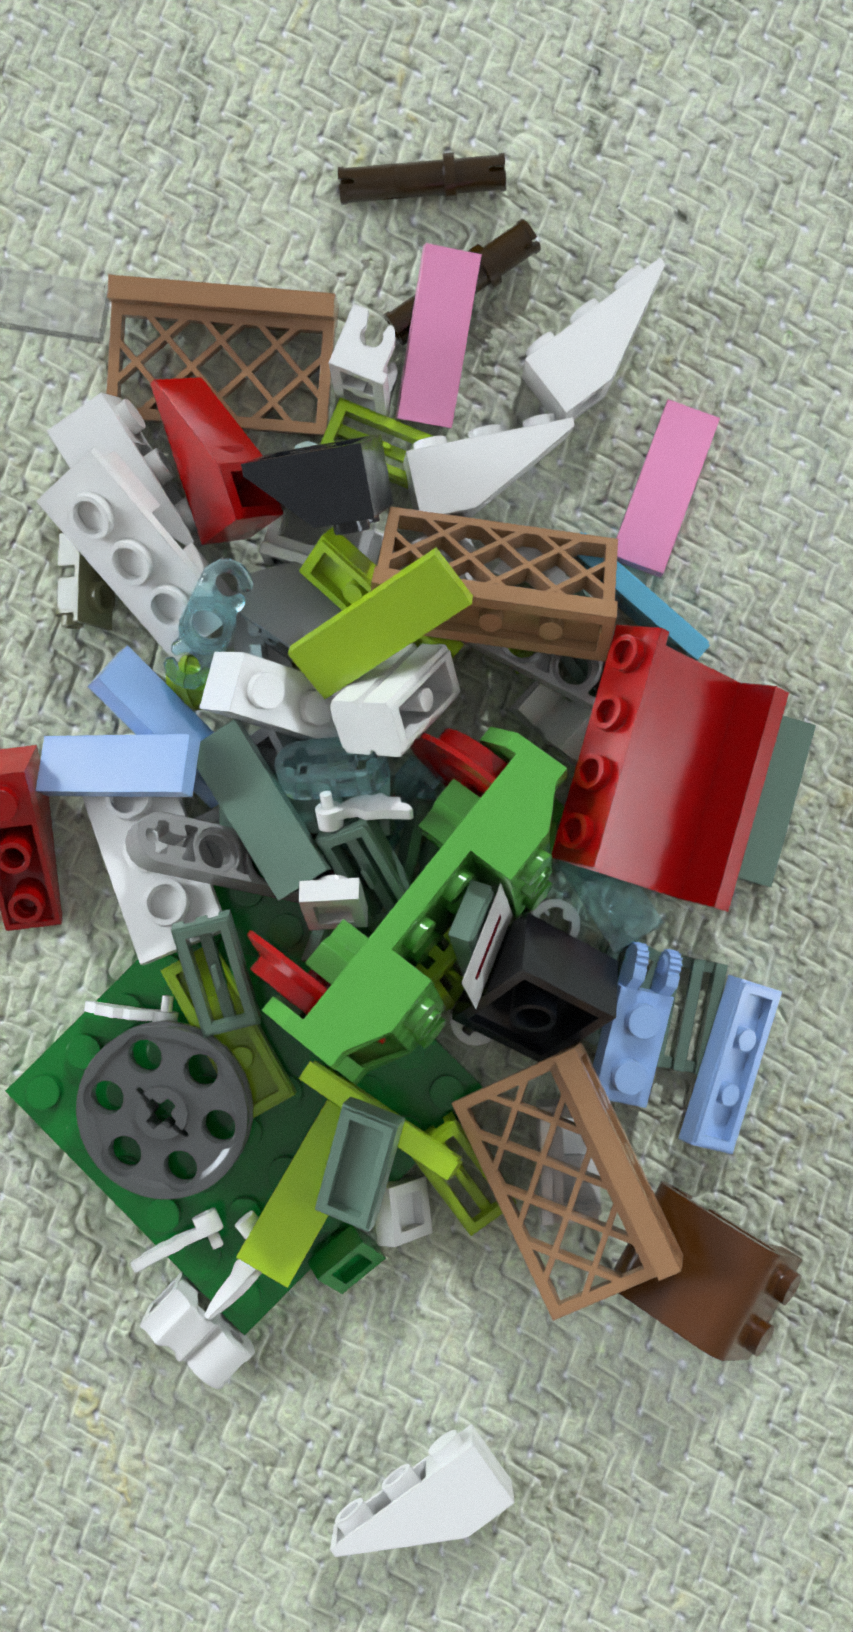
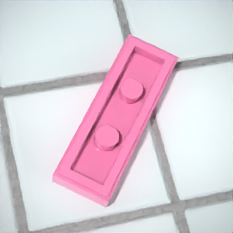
M429 243L423 245L395 419L452 428L482 254Z
M669 399L667 400L616 537L618 539L617 561L619 563L657 577L663 575L717 429L719 417Z

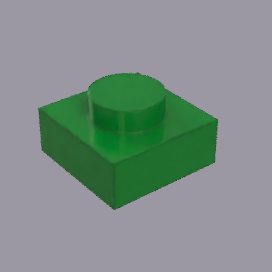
M350 1225L347 1229L336 1232L328 1237L322 1244L321 1250L311 1257L307 1263L317 1280L343 1294L385 1260L386 1257L375 1240L355 1226Z

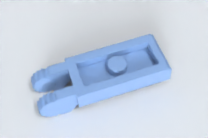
M634 941L626 949L625 959L622 963L617 983L616 1018L602 1027L593 1067L610 1101L646 1108L674 997L671 995L678 987L683 958H681L679 951L664 949L659 956L650 989L640 988L645 980L650 951L648 950L649 946H646L647 944Z

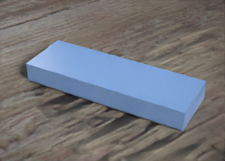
M128 645L117 653L87 686L136 735L191 734L202 741L214 733ZM196 768L193 791L212 809L218 805V802Z
M191 734L44 736L35 791L46 796L192 797L200 739Z
M728 975L678 1139L694 1146L733 1154L782 991Z

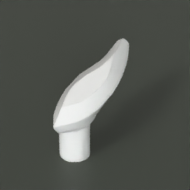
M253 1210L243 1215L235 1224V1227L245 1240L259 1218ZM238 1259L234 1264L231 1275L212 1299L204 1314L205 1317L211 1320L232 1305L250 1288L262 1273Z

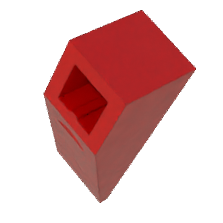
M202 377L154 379L150 385L201 544L207 545L250 539L283 515L281 504L243 477L241 464L263 455Z
M37 745L0 749V911L6 931L61 925L63 921L49 796L35 791L40 766Z

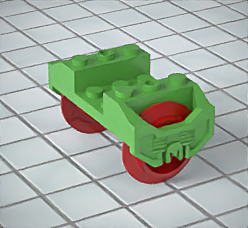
M490 727L481 737L479 743L457 730L447 728L444 729L438 738L423 733L418 739L414 740V743L410 746L413 753L446 787L437 798L430 812L418 825L423 830L422 836L440 848V850L369 938L343 919L331 935L321 942L305 962L311 968L307 973L251 930L247 933V937L260 955L250 970L287 999L285 1000L278 995L276 997L273 996L262 1011L331 1068L340 1072L356 1086L368 1071L411 1054L418 1044L424 1049L427 1048L443 1029L446 1020L441 1015L446 1007L432 980L415 967L421 964L428 970L434 964L428 956L434 945L444 952L446 946L441 943L444 939L443 935L452 926L470 881L474 880L491 886L495 896L501 883L512 916L516 919L525 907L534 911L553 886V883L548 880L553 871L551 853L565 808L555 795L558 788L567 778V768L517 732Z

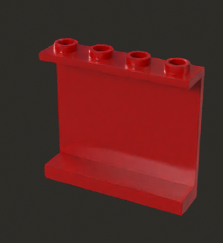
M616 625L551 853L552 858L686 902L728 912L789 692L777 686L738 682L666 646L669 631L663 628Z

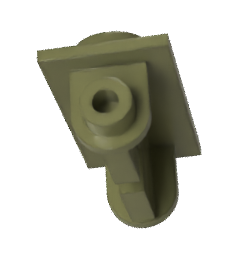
M58 527V566L62 568H75L74 576L58 577L57 609L55 610V615L61 617V627L82 629L85 624L104 630H112L115 592Z

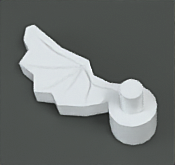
M323 791L320 793L321 803L315 807L318 828L323 832H334L341 829L346 818L411 820L414 817L412 807L409 804L402 803L400 797H388L383 793L374 795L362 794L340 804L337 801H333L331 791Z
M162 995L161 1010L96 1001H85L84 1011L94 1013V1015L126 1020L178 1022L179 1017L178 1012L172 1011L174 996Z
M216 1208L208 1209L193 1217L192 1220L196 1228L177 1234L159 1243L133 1260L130 1264L134 1273L205 1237H208L213 1249L221 1247L223 1242L218 1231L224 1226Z

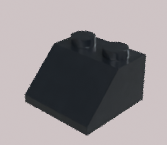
M381 434L269 453L241 464L243 477L314 528L333 525L335 535L351 534L370 529L371 523L380 521L379 514L394 504Z
M526 912L508 926L477 1008L475 1009L464 989L453 1009L452 1020L540 1062L557 1054L560 1050L581 1041L616 1018L618 960Z

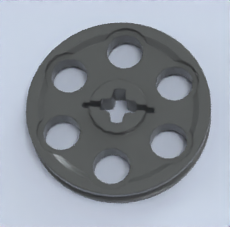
M156 1021L141 1024L123 1032L110 1041L90 1061L81 1079L77 1094L76 1116L80 1136L96 1166L109 1179L122 1188L154 1199L188 1197L209 1188L219 1181L244 1150L253 1123L254 1105L250 1084L245 1071L235 1055L216 1037L209 1036L203 1038L200 1028L176 1021ZM138 1040H149L158 1046L162 1057L158 1068L146 1069L136 1062L133 1049ZM193 1055H207L216 1063L218 1074L217 1079L213 1083H199L191 1076L188 1066L189 1060ZM111 1081L121 1088L124 1095L121 1108L110 1110L99 1103L96 1096V1088L99 1082ZM166 1099H169L176 1107L171 1112L172 1117L168 1116L162 1121L156 1116L155 1112L159 1108L158 1103L161 1104ZM213 1110H223L229 1113L235 1122L234 1136L227 1139L213 1136L206 1125L208 1113ZM127 1136L136 1140L141 1149V1160L138 1163L126 1164L117 1158L113 1148L117 1137ZM174 1151L189 1153L197 1164L196 1176L190 1179H182L173 1174L168 1163L170 1153Z

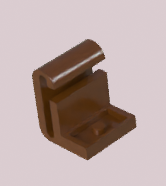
M661 1181L654 1194L684 1255L682 1270L660 1281L655 1277L618 1294L703 1352L718 1360H749L752 1354L756 1357L759 1356L772 1337L774 1326L769 1321L778 1304L786 1305L799 1287L802 1276L796 1271L803 1259L782 1246L764 1242L715 1210H707L692 1201V1196L667 1182ZM627 1243L613 1270L623 1274L642 1266L633 1245Z

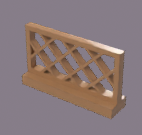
M108 274L107 298L111 301L106 394L121 398L122 384L138 369L151 383L155 378L144 364L166 344H169L187 365L175 378H190L193 374L196 377H202L243 430L324 436L329 424L332 384L328 362L334 351L335 330L338 326L339 303L335 293ZM126 318L149 320L161 334L159 338L137 357L124 342ZM158 321L175 323L168 330H165ZM190 323L204 324L217 340L192 362L173 338ZM213 325L230 326L231 328L221 336ZM245 328L260 329L272 345L247 367L228 343ZM269 330L287 332L276 340ZM299 333L322 334L321 356L302 371L285 351L284 347ZM224 348L243 371L221 391L217 392L199 369ZM279 352L298 376L275 397H272L255 377L254 373ZM125 353L132 362L123 369V354ZM320 369L319 388L317 389L309 378ZM247 379H250L269 402L252 417L237 416L224 400ZM303 383L318 399L316 423L292 421L279 405ZM154 396L141 408H136L144 422L163 423L159 410L155 409L157 403ZM275 409L284 420L265 419L264 417Z
M389 507L377 567L375 566L371 591L401 571L397 569L412 564L435 547L438 550L442 549L454 560L449 564L458 576L469 573L476 580L461 579L473 595L472 604L423 636L606 662L617 619L618 601H615L618 539ZM398 529L423 532L428 538L411 545L398 533ZM465 538L480 540L485 546L469 553L458 541ZM522 546L536 548L543 555L527 561L516 549ZM577 555L603 558V562L587 570L573 557ZM500 558L512 570L496 577L484 564ZM557 566L570 579L555 585L542 572ZM526 581L534 589L515 586ZM584 589L592 597L578 596L573 594Z
M581 1041L451 1103L553 1321L655 1277L660 1281L681 1272L684 1255ZM549 1071L561 1093L554 1114L523 1102L529 1081ZM519 1086L515 1099L501 1094ZM489 1099L512 1108L502 1137L480 1129L471 1107ZM565 1104L574 1122L561 1117ZM519 1111L551 1123L541 1153L509 1140ZM558 1126L581 1135L587 1150L580 1168L548 1156ZM487 1143L498 1147L495 1159ZM506 1150L537 1162L528 1191L505 1182L499 1168ZM591 1158L599 1175L587 1171ZM544 1165L577 1178L567 1207L535 1194ZM583 1181L607 1190L613 1202L607 1222L573 1210ZM512 1197L524 1201L520 1212ZM531 1204L563 1217L554 1245L530 1236L524 1222ZM617 1213L626 1230L613 1226ZM569 1220L603 1233L593 1261L560 1248ZM612 1236L633 1245L642 1266L622 1274L600 1265L599 1263L608 1237ZM538 1252L549 1256L546 1268ZM556 1259L589 1272L583 1291L560 1300L550 1279ZM595 1275L607 1279V1281L591 1287Z

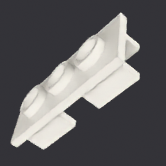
M95 446L36 501L174 662L236 614L228 604L236 596L235 593L192 542L182 550L152 514L161 505L115 450L104 457Z
M82 796L140 965H147L177 952L171 933L173 923L184 921L187 924L195 922L196 917L207 915L208 918L218 916V913L222 911L212 884L150 872L138 867L130 859L126 851L125 839L130 828L145 815L152 812H167L188 817L181 797ZM155 830L146 836V839L155 842V852L159 853L170 846V844L158 841L157 831ZM186 838L177 843L175 846L182 847ZM199 848V854H200L202 860L204 861V859H203V857H202V854H201V851H200V848ZM221 931L213 932V936L220 934ZM200 937L190 938L191 945L201 942Z

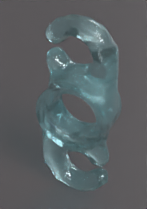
M220 558L204 568L179 619V637L172 643L171 652L176 656L186 652L191 653L201 665L199 672L187 675L179 669L174 657H167L164 660L163 664L167 676L173 683L182 688L196 689L207 682L214 652L226 651L237 627V613L246 604L243 594L239 593L230 597L224 596L215 584L216 578L223 573L234 575L243 592L251 591L254 586L251 573L243 564L234 559ZM203 610L216 614L223 624V634L215 639L201 636L193 626L194 614Z

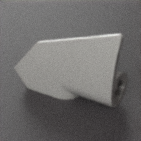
M295 561L236 578L240 616L262 630L261 637L266 644L290 661L293 660L287 653L293 643L342 611L299 572L303 564Z

